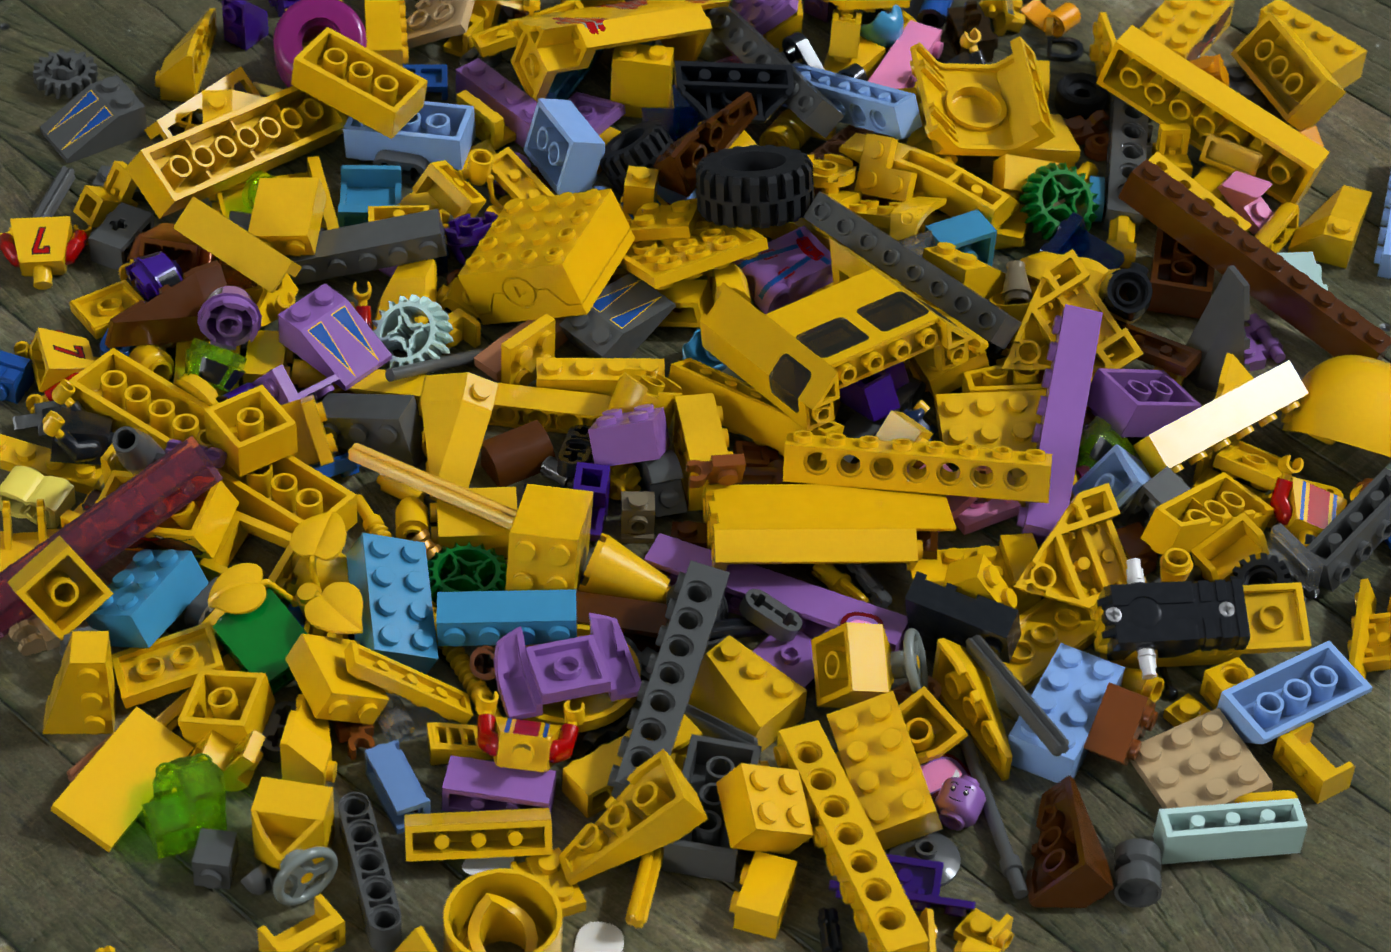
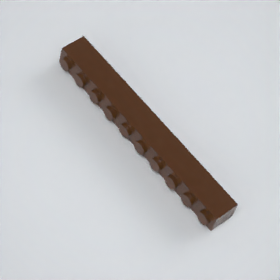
M1146 159L1131 171L1118 196L1119 199L1222 275H1224L1228 266L1234 265L1249 283L1250 295L1332 356L1361 355L1382 361L1391 346V337L1385 334L1382 329L1374 326L1356 310L1351 309L1330 291L1325 290L1310 279L1307 274L1299 271L1281 255L1273 252L1256 237L1236 225L1233 220L1227 218L1207 201L1195 195L1184 184L1165 173L1158 165Z

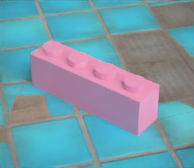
M910 20L903 30L901 37L895 41L868 82L894 89L914 87L917 78L911 73L910 61L912 56L910 47L920 42L934 58L939 59L944 48V43L941 42L942 30Z

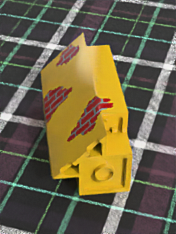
M634 0L510 19L507 21L518 42L511 58V63L525 93L535 101H538V98L546 99L556 73L588 68L596 50L661 40L664 47L674 48L673 67L675 60L696 61L712 29L711 21L703 10L729 6L731 0Z

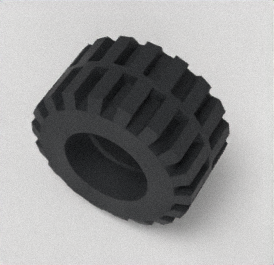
M659 120L642 122L626 129L607 143L605 154L600 160L599 165L615 191L624 193L628 166L654 169L653 165L657 158L674 142Z

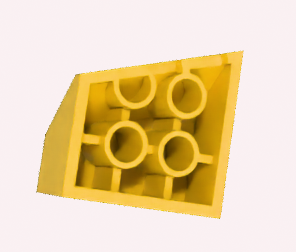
M729 635L703 657L688 704L755 736L758 739V746H762L761 752H763L778 739V730L793 727L804 718L807 689Z

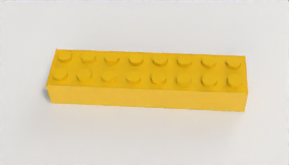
M1133 25L1115 42L1096 81V84L1158 124L1188 123L1191 128L1189 144L1200 151L1203 149L1208 133L1262 153L1263 156L1255 177L1271 182L1273 185L1265 193L1282 204L1286 202L1298 204L1330 153L1327 149Z
M291 86L140 150L126 166V170L160 219L185 208L193 196L203 200L334 142L343 133L347 118L339 110Z

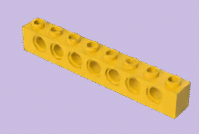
M798 430L787 434L784 445L783 482L1049 503L1052 454H1048L1040 449H1028L1026 452L1012 451L1011 448L1006 446L986 449L979 448L977 445L970 443L948 446L941 441H928L926 444L912 443L911 440L906 438L886 441L879 440L878 437L870 435L861 436L860 438H849L841 433H829L824 436L813 435L812 432L807 430ZM814 452L822 453L826 457V459L823 461H817L813 459L810 454ZM853 455L859 459V462L851 464L845 461L843 457ZM879 458H887L893 464L890 466H882L876 460ZM919 460L926 466L922 469H916L910 465V462ZM946 463H953L957 465L959 469L957 471L950 472L945 470L943 468V465ZM979 466H987L992 470V472L989 474H981L976 470V468ZM1018 468L1026 474L1021 477H1015L1009 471Z
M819 720L778 730L777 746L773 748L775 761L779 767L799 770L813 827L815 844L818 848H823L826 854L828 870L832 876H837L840 882L842 899L845 904L851 905L854 911L853 917L859 933L864 932L868 940V951L928 952L929 939Z

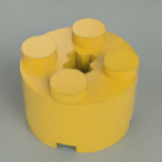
M633 366L625 367L607 410L622 409V413L633 412L634 407L644 404H653L654 408L664 407L667 428L669 429L674 418L675 396H682V388L663 375L657 374L656 378L646 375L647 369Z

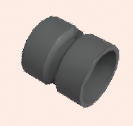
M1140 838L1128 839L1119 843L1114 851V895L1116 899L1126 906L1136 908L1155 904L1162 894V876L1160 874L1161 851L1159 846L1152 841Z

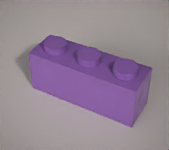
M450 755L442 785V811L469 812L549 808L551 814L556 794V771L537 772L496 766L495 762Z

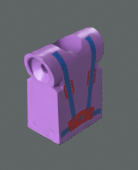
M805 225L768 242L769 249L759 252L757 257L748 260L739 259L733 262L743 271L747 278L750 297L764 314L812 295V292L833 282L831 252Z

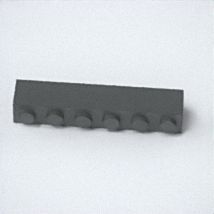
M433 209L320 231L315 255H285L302 267L296 277L288 275L295 285L447 256L445 230L439 210Z

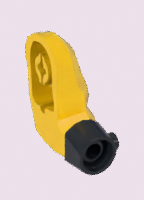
M1041 251L1020 259L1019 261L1025 263L1030 286H1038L1046 265L1062 255ZM1079 257L1090 273L1089 283L1112 317L1130 325L1141 319V316L1149 308L1153 293L1152 283L1147 277L1149 269L1139 263L1132 262L1127 269L1109 270L1095 260Z

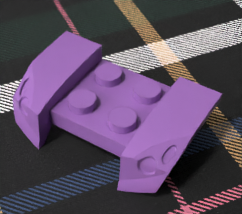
M589 613L590 635L525 647L521 626L498 640L493 661L497 687L507 718L520 720L543 715V705L605 692H608L611 701L636 697L642 682L617 619Z

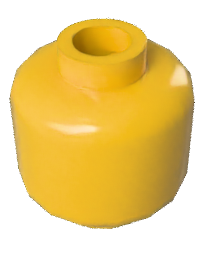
M156 344L139 345L129 354V358L169 381L172 378L174 361L171 355Z

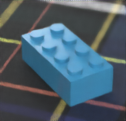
M362 532L346 554L349 583L359 589L363 598V632L354 634L355 641H359L360 645L427 674L439 658L425 543Z

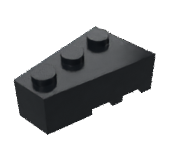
M916 572L906 594L905 605L908 626L919 632L924 650L936 652L937 640L941 638H946L966 647V640L968 638L980 635L1002 662L1010 663L1021 637L1019 611L1017 609L981 595H977L976 599L956 592L957 586L947 583L946 587L926 580V574Z

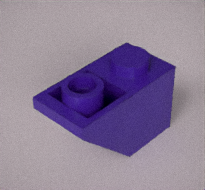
M222 0L224 40L247 51L269 35L268 11L246 0Z

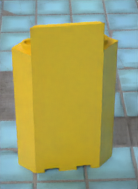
M819 484L705 485L702 493L703 523H707V549H711L712 567L726 571L728 564L906 563L907 571H913L918 560L923 558L922 540H917V531H955L957 529L946 495Z

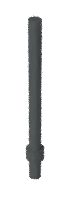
M964 729L968 736L959 744L971 777L979 782V787L986 796L983 811L1001 858L999 866L1002 875L1008 879L1014 897L1016 899H1023L1028 895V890L1022 877L1024 869L1021 860L1013 852L970 730Z

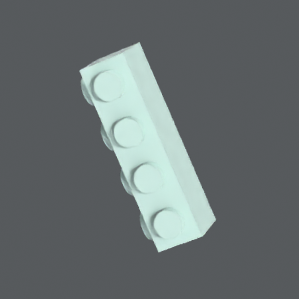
M1298 798L1166 808L1158 810L1153 839L1161 851V864L1296 854L1301 852L1307 823Z

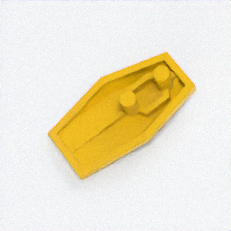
M434 259L397 266L380 298L375 320H380L382 317L379 310L387 311L390 309L388 301L398 304L400 296H405L409 300L411 294H414L420 298L426 296L432 302H437V264ZM414 317L417 323L427 324L429 322L427 317Z

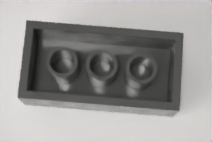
M695 734L691 735L682 774L697 793L708 819L681 839L664 846L663 871L734 883L742 849H732L730 847L716 782L740 763L760 765L762 746Z

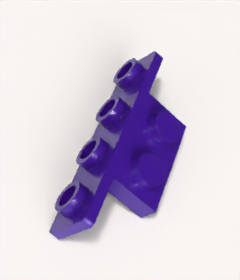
M886 854L913 910L923 912L925 908L930 909V906L945 908L944 914L954 917H966L967 912L975 910L976 902L939 896L944 862ZM830 880L829 891L836 892L835 898L842 899L840 882Z

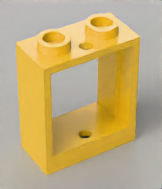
M236 510L214 558H202L199 562L205 577L211 581L227 570L249 533L285 548L284 553L268 579L287 591L288 583H291L295 576L293 570L300 557L293 551L291 545L292 533ZM272 590L280 600L284 599V597Z

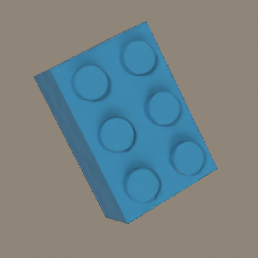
M143 549L133 556V561L123 571L113 577V582L108 588L114 594L85 620L93 629L109 631L110 646L150 648L209 582L192 551Z

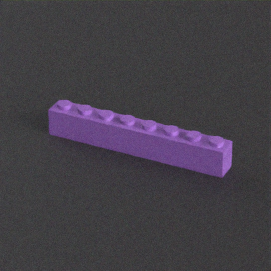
M1065 304L1061 316L1055 315L1051 333L1057 336L1055 342H1050L1046 359L1052 361L1051 369H1045L1042 380V387L1047 388L1046 396H1040L1037 408V415H1042L1041 424H1035L1032 435V442L1037 443L1036 449L1052 454L1049 503L1026 501V506L1019 509L1016 526L1022 527L1021 534L1033 533L1037 544H1042L1070 504L1103 312Z
M659 533L643 559L671 579L668 585L670 587L676 584L680 571L687 572L690 560L712 567L710 549ZM728 564L726 571L730 572L724 596L728 604V611L742 616L739 611V604L746 592L750 589H759L795 611L802 620V627L799 631L812 639L840 626V622L846 614L863 612L875 615L882 620L892 652L900 651L904 648V635L906 630L909 629L908 619L905 615L753 564Z

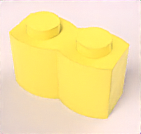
M15 466L0 485V511L3 508L2 501H10L12 517L27 518L38 525L37 499H44L46 527L57 529L61 523L60 516L67 509H71L76 503L75 487L64 478L44 476L32 467Z

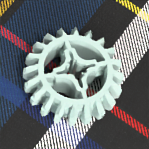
M411 294L409 300L405 296H400L398 304L388 301L390 309L387 311L379 310L382 316L381 319L372 320L373 325L376 327V330H373V332L392 354V359L381 366L383 370L430 359H440L442 354H450L446 344L454 341L453 337L449 334L453 330L452 324L448 322L450 319L449 315L441 309L442 307L437 302H432L426 296L420 298L417 295ZM414 317H427L430 323H417ZM397 349L405 351L408 357H395L393 351Z

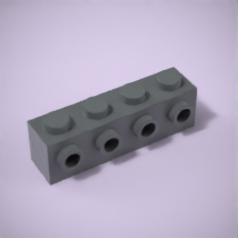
M1384 468L1301 552L1305 574L1312 577V580H1315L1321 587L1333 592L1341 583L1349 579L1351 573L1371 556L1373 550L1383 540L1391 536L1390 470Z

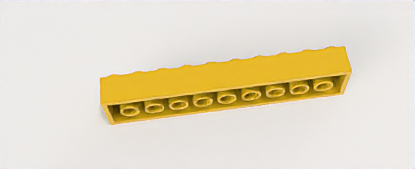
M114 348L68 380L76 389L71 398L74 401L78 400L87 412L113 418L112 432L124 426L132 427L150 435L164 451L167 447V442L172 439L180 440L182 443L190 442L205 445L208 448L214 447L206 438L204 409L210 407L209 405ZM292 455L242 477H239L226 461L221 468L210 467V464H208V470L216 479H220L239 501L237 511L246 513L253 518L287 532L293 533L298 524L305 519L329 511L336 512L342 517L346 526V532L358 523L357 494Z

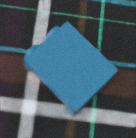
M342 165L340 204H338L339 227L368 222V206H400L397 204L401 202L402 194L401 166Z

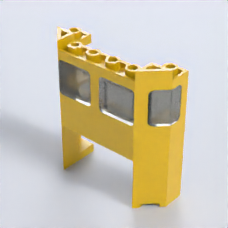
M831 238L829 240L833 286L764 314L723 282L719 288V298L708 312V315L703 313L699 320L702 347L807 431L835 420L833 401L840 399L839 389L934 348L935 366L943 372L969 360L968 341L975 339L868 260Z

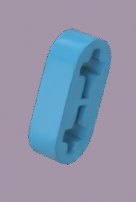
M1089 176L1088 182L1093 183L1090 188L1091 193L1098 194L1093 202L1100 205L1098 210L1094 212L1097 216L1094 222L1101 223L1104 210L1105 177Z

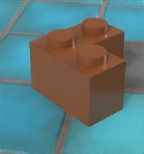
M1109 682L1083 748L1088 752L1127 766L1129 760L1135 761L1140 751L1142 741L1137 740L1138 737H1144L1146 730L1151 732L1158 717V712L1154 711L1156 705L1149 697Z

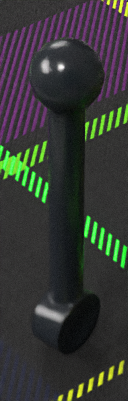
M1159 667L1166 687L1165 697L1169 700H1175L1178 697V691L1172 686L1166 667Z

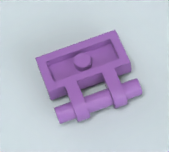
M1251 314L1250 320L1247 321L1250 326L1244 327L1246 337L1250 339V349L1244 350L1245 364L1250 365V371L1265 368L1267 358L1272 357L1275 363H1281L1286 358L1282 351L1283 345L1278 338L1271 335L1270 326L1264 319H1260L1258 314ZM1260 339L1262 344L1257 345L1254 340Z

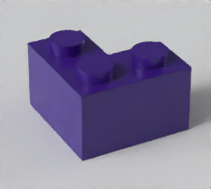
M900 362L839 389L840 402L873 422L886 418L891 410L894 411L900 407L896 391L909 382L904 362Z

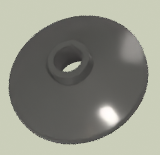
M937 832L899 844L889 850L891 855L944 862L940 887L950 883L960 869L961 858L957 847L950 839Z

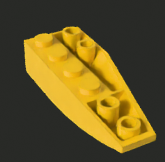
M855 133L839 147V152L860 164L866 135ZM897 142L892 169L917 174L914 192L923 191L926 197L947 198L946 204L938 208L947 215L955 217L978 209L992 226L997 229L1020 208L1021 203L965 169L934 154Z

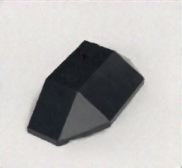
M674 61L676 90L704 121L745 92H749L752 94L758 113L750 123L765 124L794 93L792 65Z

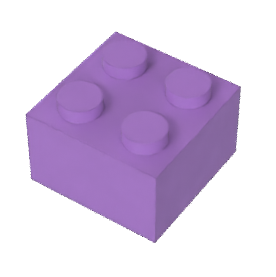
M653 404L636 406L633 412L622 413V409L602 412L603 416L597 418L596 422L588 429L594 464L615 466L660 459L670 446L664 407L654 408Z

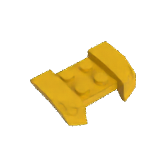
M839 190L838 193L826 194L874 226L890 228L889 236L897 241L916 235L928 215L945 205L947 198L917 196L905 202H889V206L879 205L878 200H862V192ZM812 224V228L832 238V236Z
M1033 533L1000 535L999 546L984 545L972 548L937 550V560L922 558V560H918L914 570L910 571L912 580L918 571L927 575L926 580L943 586L949 563L984 553L991 564L997 567L1000 576L1009 588H1012L1038 551V547ZM1013 589L1018 598L1015 609L1019 611V615L1041 600L1042 596Z

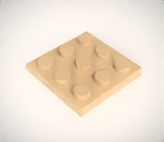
M1219 708L1143 741L1135 761L1129 760L1163 809L1234 803L1243 794L1269 792L1273 789L1272 780Z

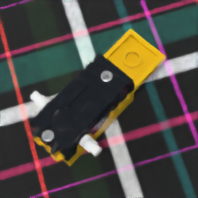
M1132 558L1126 562L1127 584L1103 587L1095 605L1090 607L1091 620L1095 621L1094 635L1097 636L1094 641L1095 651L1100 653V658L1124 667L1142 669L1143 679L1156 678L1155 668L1217 665L1240 657L1241 654L1308 651L1312 647L1302 582L1243 585L1242 579H1231L1228 582H1225V579L1212 582L1202 580L1195 583L1191 581L1145 583L1143 568H1141L1140 564L1141 560Z

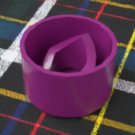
M300 0L291 5L280 17L273 39L275 64L280 78L288 88L292 86L294 58L303 50L305 43L315 39L325 28L329 27L367 48V35L364 25L356 12L347 4L339 0Z

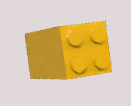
M527 484L509 532L505 591L576 589L577 591L589 553L593 491Z

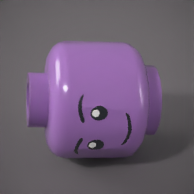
M961 775L960 777H951L944 781L934 802L941 824L953 830H962L976 823L986 801L984 791L979 787L980 784L976 779L967 775Z

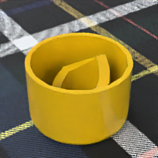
M506 868L490 869L476 873L458 884L445 903L443 912L444 952H486L485 946L499 941L512 942L521 946L525 952H562L563 915L561 903L556 893L547 883L530 873Z

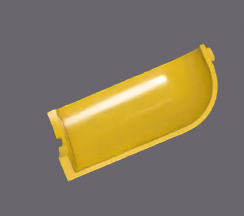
M1342 355L1330 358L1311 369L1301 380L1309 394L1298 400L1301 405L1300 407L1286 415L1282 413L1281 422L1284 423L1282 430L1329 439L1391 458V364L1361 355Z

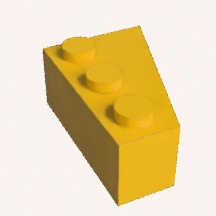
M72 631L62 658L60 670L56 674L51 694L48 695L46 701L42 734H112L114 732L117 701L109 631Z

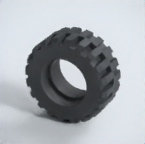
M736 146L731 149L718 150L716 153L712 152L703 157L696 167L697 209L706 221L713 222L718 226L726 225L728 228H769L770 226H782L788 222H796L799 218H803L814 200L813 163L805 153L785 146Z

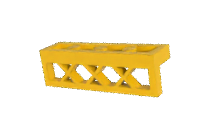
M241 66L205 89L234 90V86L240 82L247 93L261 96ZM202 92L146 128L144 131L152 140L160 134L166 140L173 137L168 129L173 125L184 128V131L199 126L192 124V113L196 111L203 114Z

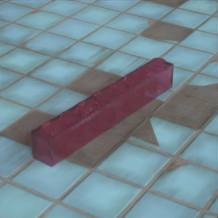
M193 436L178 444L167 454L150 464L146 469L122 484L118 489L94 504L90 509L0 572V639L9 633L10 627L20 623V621L29 619L35 614L7 582L59 535L93 571H96L224 479Z

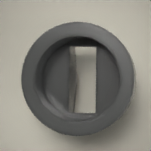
M262 863L241 880V883L252 894L262 895L271 889L273 876L268 867Z

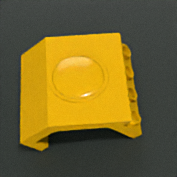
M1021 36L1010 41L1013 54L994 64L941 63L920 42L910 47L912 56L910 66L917 78L914 84L918 94L921 96L922 102L919 103V107L926 118L927 124L924 125V129L931 141L933 154L997 157L1010 154L1020 156L1056 137L1035 53Z

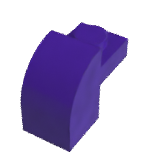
M577 462L573 489L594 492L590 541L598 542L603 533L604 522L607 517L610 493V465Z

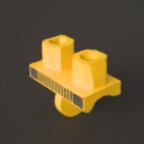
M980 0L979 2L984 15L993 19L994 31L998 36L1003 37L1006 30L1019 33L1026 22L1025 15L1019 13L1023 5L1022 0Z

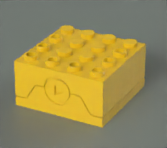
M590 189L586 192L578 193L565 192L554 196L540 195L530 199L515 198L504 205L503 210L496 220L493 221L483 239L479 241L477 248L466 260V264L457 276L477 314H479L478 316L483 325L537 320L546 313L553 318L587 315L636 238L632 230L629 229L630 226L612 189Z

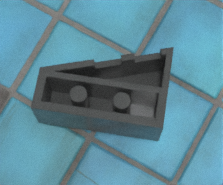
M326 394L322 403L328 420L324 421L323 425L326 434H333L338 448L349 451V448L354 443H360L419 468L425 457L421 444L424 426L414 395Z

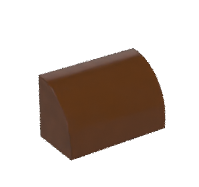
M534 420L484 440L481 446L480 465L498 487H507L539 474L544 460L548 456L555 457V452L547 432L538 420Z

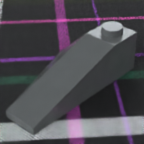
M1234 265L1228 266L1186 346L1202 351L1201 362L1188 376L1196 387L1215 393L1217 392L1220 374L1227 353L1233 354L1250 373V365L1245 364L1244 350L1250 349V339L1246 337L1244 322L1250 320V285Z

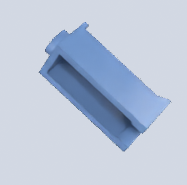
M399 740L379 744L365 750V773L397 835L404 833V815L431 813V800L426 797L402 749L399 750Z

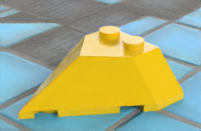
M1071 249L1046 265L1001 370L1045 371L1046 368L1051 369L1052 361L1046 359L1050 342H1055L1057 336L1051 333L1055 315L1061 316L1065 304L1103 312L1093 371H1097L1098 368L1121 369L1144 353L1128 329L1125 327L1121 330L1089 283L1090 273L1075 251Z
M1109 483L1079 492L1074 497L1013 585V589L1090 610V607L1095 605L1103 587L1127 584V557L1112 521L1114 517L1121 513Z

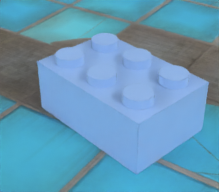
M538 98L523 151L557 195L565 192L578 193L592 189L597 180L600 160L605 154V142L571 100Z

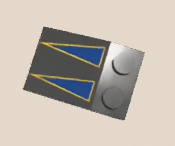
M114 75L86 87L42 124L40 132L66 163L69 164L147 135L144 131L147 128L145 105L118 75Z
M628 273L604 287L587 315L566 317L559 325L569 342L590 358H629L676 305L649 284L632 273Z

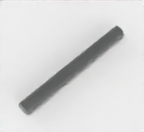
M479 348L440 357V359H430L387 369L385 376L389 382L474 363V357L484 349Z

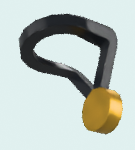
M1047 17L1048 59L1056 62H1072L1082 57L1083 44L1079 40L1070 37H1053L1054 18ZM1052 42L1073 44L1077 47V51L1072 54L1053 53Z

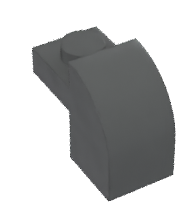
M666 450L660 459L636 462V467L642 478L640 480L641 490L647 489V491L654 492L655 519L688 512L681 479L684 478L683 472L673 450Z

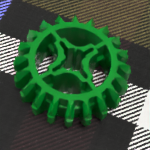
M1054 162L1037 168L1034 173L1027 177V183L1021 188L1024 194L1020 196L1019 201L1025 204L1020 211L1028 215L1025 223L1030 224L1032 222L1034 225L1032 233L1041 231L1042 240H1047L1051 237L1052 243L1060 241L1069 243L1074 239L1081 238L1084 233L1091 229V223L1097 218L1094 212L1098 210L1100 205L1093 202L1098 194L1091 193L1090 188L1093 183H1086L1084 181L1086 173L1078 175L1077 166L1067 168L1066 162L1058 165ZM1065 199V202H1063L1062 204H1059L1055 207L1053 206V204H1055L1056 202Z
M470 541L466 546H460L455 542L452 549L443 546L440 553L435 552V555L427 561L431 598L436 603V608L437 592L505 591L507 564L504 555H497L495 548L485 550L483 543L474 547Z

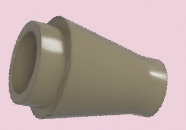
M1019 260L1010 261L1006 264V275L1001 299L1005 305L1029 303L1033 295L1026 274L1025 263Z

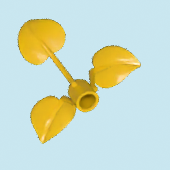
M489 139L471 147L463 169L457 170V172L463 178L468 179L473 185L480 186L487 183L489 199L493 205L489 206L486 211L494 212L499 216L504 205L513 198L509 195L501 197L499 201L495 198L494 176L491 175V169L494 160L493 156L497 153ZM428 192L409 193L397 204L400 206L429 205L430 210L438 209L442 211V224L447 223L450 219V214Z
M324 512L305 519L294 529L291 536L293 551L300 557H310L309 567L312 579L311 583H304L298 588L296 596L293 597L271 580L263 579V571L259 565L241 563L228 568L216 579L208 596L209 607L217 608L230 614H247L261 606L267 595L265 587H269L288 600L292 607L299 606L308 622L320 630L339 634L362 633L363 598L359 589L348 582H335L329 584L322 591L317 576L316 559L331 561L342 552L345 546L347 532L342 517L336 512Z

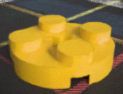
M814 154L807 155L813 163L814 187L821 188L823 193H838L840 187H845L855 182L856 166L853 167L851 159L836 154H824V159L814 160Z

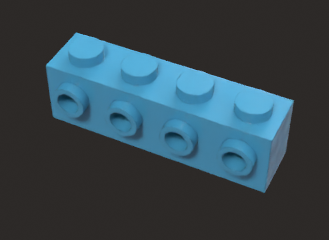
M576 589L437 592L436 627L438 646H493L502 637L520 626L523 631L525 645L544 644L577 637Z

